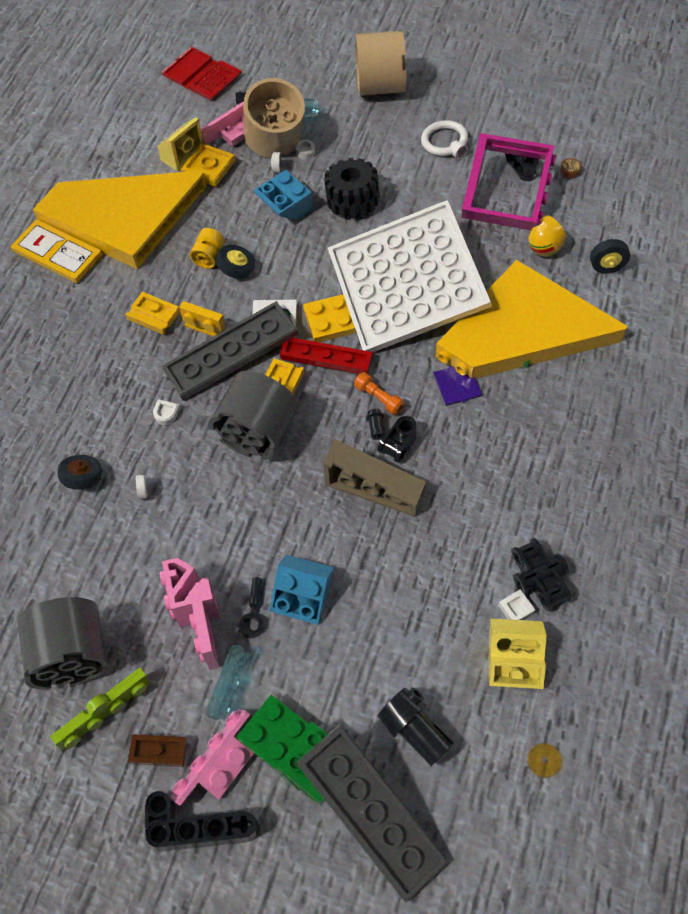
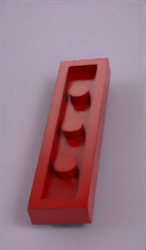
M291 338L284 342L280 352V359L358 374L363 372L368 374L373 357V352L298 338Z

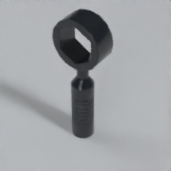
M259 577L252 578L249 600L251 611L245 614L239 622V628L247 638H255L263 630L262 620L255 614L256 608L259 606L262 579ZM254 619L258 622V629L252 632L246 631L244 629L245 622Z

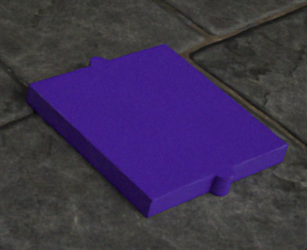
M453 366L433 372L446 406L459 402L466 403L467 400L482 397L475 377L462 376Z

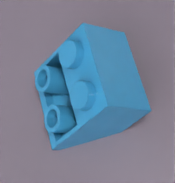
M284 170L254 190V193L280 217L298 220L313 210L312 192L287 170Z
M286 555L277 567L270 612L318 625L330 592L335 567Z

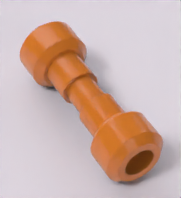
M366 372L360 373L355 378L354 387L361 392L367 391L372 396L377 397L385 405L386 411L392 415L399 414L404 408L403 399L397 395L391 396L386 391L381 390L373 382V378Z

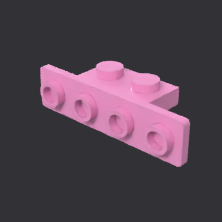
M244 101L201 128L204 144L208 145L221 136L233 147L245 139L243 134Z
M239 709L237 712L233 711L227 717L224 729L220 734L216 733L210 739L207 751L203 756L200 755L193 761L190 766V773L185 779H180L173 787V794L170 797L173 802L180 806L198 783L215 798H221L254 754L234 737L250 716L246 710Z

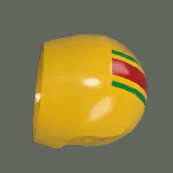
M547 215L540 219V225L531 229L528 237L531 250L536 255L542 257H550L556 254L567 239L560 223Z

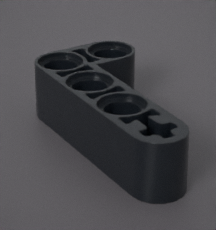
M152 792L145 801V838L148 844L158 851L245 843L253 841L259 834V823L255 816L248 811L176 818L175 803L165 792ZM160 800H166L167 804L164 811L155 813L154 807L156 803ZM248 820L250 825H252L247 828V833H244L241 828L231 829L229 822L232 821L231 823L234 827L244 826V821ZM216 823H223V833L217 837L211 836L212 826ZM188 826H195V835L189 840H184L182 836L184 829ZM160 829H166L167 836L165 840L155 843L156 832Z

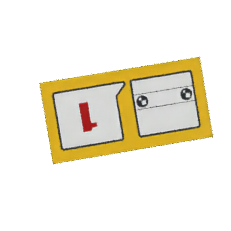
M37 219L10 246L12 252L76 284L102 256L101 250Z

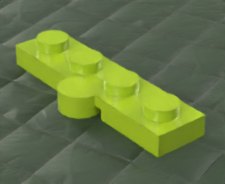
M139 667L107 693L99 694L92 698L86 705L87 710L79 713L49 737L62 751L74 747L79 743L80 737L88 731H94L100 727L103 720L111 713L115 714L122 710L129 699L145 692L147 686L151 683Z

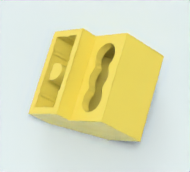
M490 619L489 686L544 689L547 635L543 621Z

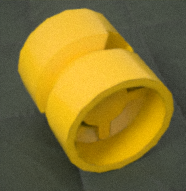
M212 228L202 229L189 254L192 262L202 268H213L217 261L218 252L226 243L224 236Z

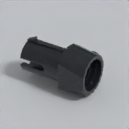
M413 687L410 690L403 688L382 708L377 717L394 738L400 734L432 767L454 742L423 711L427 705L423 702L424 697L421 692Z

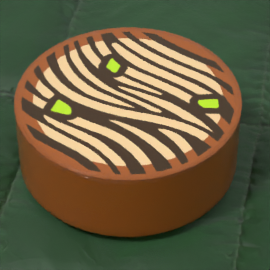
M568 158L561 163L560 172L564 177L575 178L579 176L582 165L577 159Z

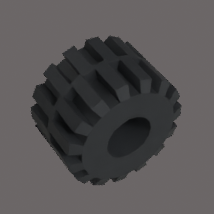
M348 158L345 161L341 159L337 161L338 164L329 166V170H326L324 174L327 205L329 209H332V213L335 215L340 214L342 218L351 216V219H354L356 216L361 215V217L367 215V212H373L375 206H378L380 198L376 167H373L369 161L364 162V159L361 158L357 160Z

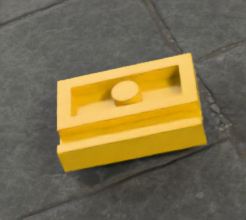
M141 292L131 306L129 313L127 312L125 315L127 320L164 335L166 328L171 326L180 313L179 306Z
M185 301L179 307L182 319L185 321L184 326L213 337L226 328L223 314Z
M273 358L265 375L281 383L294 395L304 374V367L298 368L294 364Z

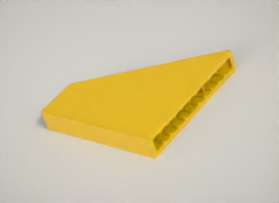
M203 171L58 182L35 206L33 212L37 220L101 250L103 254L138 269L205 190L207 184Z
M516 260L486 291L492 307L459 319L436 343L435 356L440 362L455 367V370L460 375H468L476 379L523 367L525 361L530 360L529 365L620 343L624 339L628 326Z

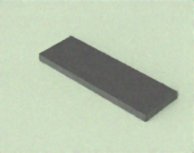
M275 301L161 367L183 401L297 336L299 331L279 303Z
M342 725L336 726L295 762L405 903L448 863L445 856Z

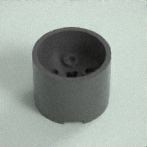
M242 371L234 377L209 421V428L216 430L221 436L219 440L230 449L247 457L255 454L267 460L273 457L298 410V402L285 386L271 377L253 371Z
M80 597L57 598L35 604L18 616L17 623L26 685L29 687L50 690L52 688L51 685H65L68 683L70 687L81 685L101 676L103 668L108 666L99 609L94 601Z

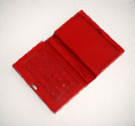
M190 47L161 72L164 77L209 100H213L242 73L240 69L222 60L217 62L212 59V56L194 47Z

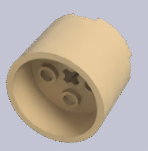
M387 31L355 34L359 96L406 92V51L403 32Z
M267 78L254 83L245 94L243 103V134L249 148L260 156L270 158L273 152H281L282 155L287 156L295 150V146L301 141L305 102L302 94L293 84L283 79Z

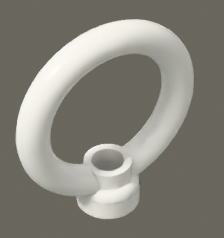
M449 120L438 121L429 125L422 133V146L431 154L438 156L453 155L456 159H462L468 152V146L466 145L468 142V132L458 122ZM440 129H453L460 134V140L453 141L450 147L446 148L432 145L429 142V137L433 132Z

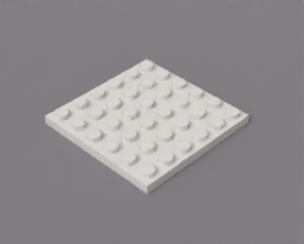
M448 200L328 247L360 344L365 351H378L492 307Z

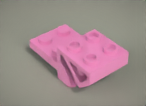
M179 558L162 561L164 571L160 572V579L167 595H164L167 611H170L172 620L176 619L180 627L191 624L197 637L194 639V644L201 662H206L209 670L219 668L210 619L220 617L216 596L209 579L204 577L199 580L195 568Z

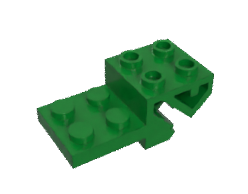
M270 695L237 735L236 739L275 770L280 777L296 790H301L309 799L321 806L323 805L325 800L295 762L322 740L327 733L313 722L308 724L278 699Z

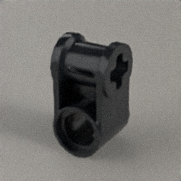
M505 153L508 164L514 169L521 180L529 182L536 178V167L539 164V159Z
M410 416L398 418L389 432L381 439L377 451L379 453L384 452L393 457L396 463L401 462L408 449L416 440L415 419ZM403 429H410L411 431H409V432H402L401 430H403Z

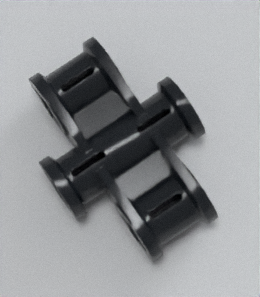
M536 538L530 539V543L519 548L515 546L511 549L513 559L522 571L521 574L515 573L513 575V580L518 590L521 589L525 595L528 593V590L533 588L546 611L552 610L553 606L563 601H571L570 590L560 577L561 574L565 576L569 573L568 565L561 554L557 553L553 559L549 560Z

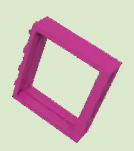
M480 133L462 206V218L530 231L537 224H541L540 219L543 218L544 212L540 211L541 205H546L548 197L545 187L550 186L553 174L549 173L550 166H555L557 155L553 154L554 145ZM486 150L545 160L532 218L473 207Z

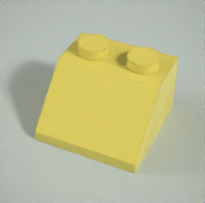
M195 117L186 122L157 146L161 161L176 171L183 167L200 143H204L199 118Z

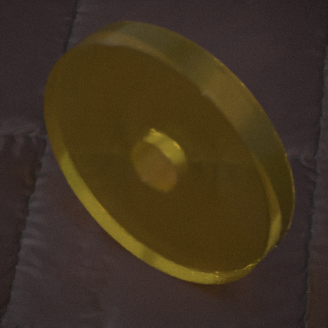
M540 743L529 751L527 763L530 770L536 776L549 778L559 771L561 757L557 749L552 745ZM541 758H546L547 763H542Z

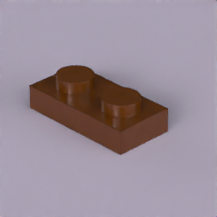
M132 734L128 763L133 765L184 767L187 738Z

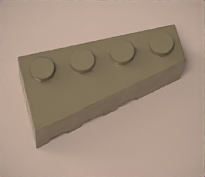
M334 439L323 462L326 486L399 512L416 516L426 489V481H423L421 478L406 473Z

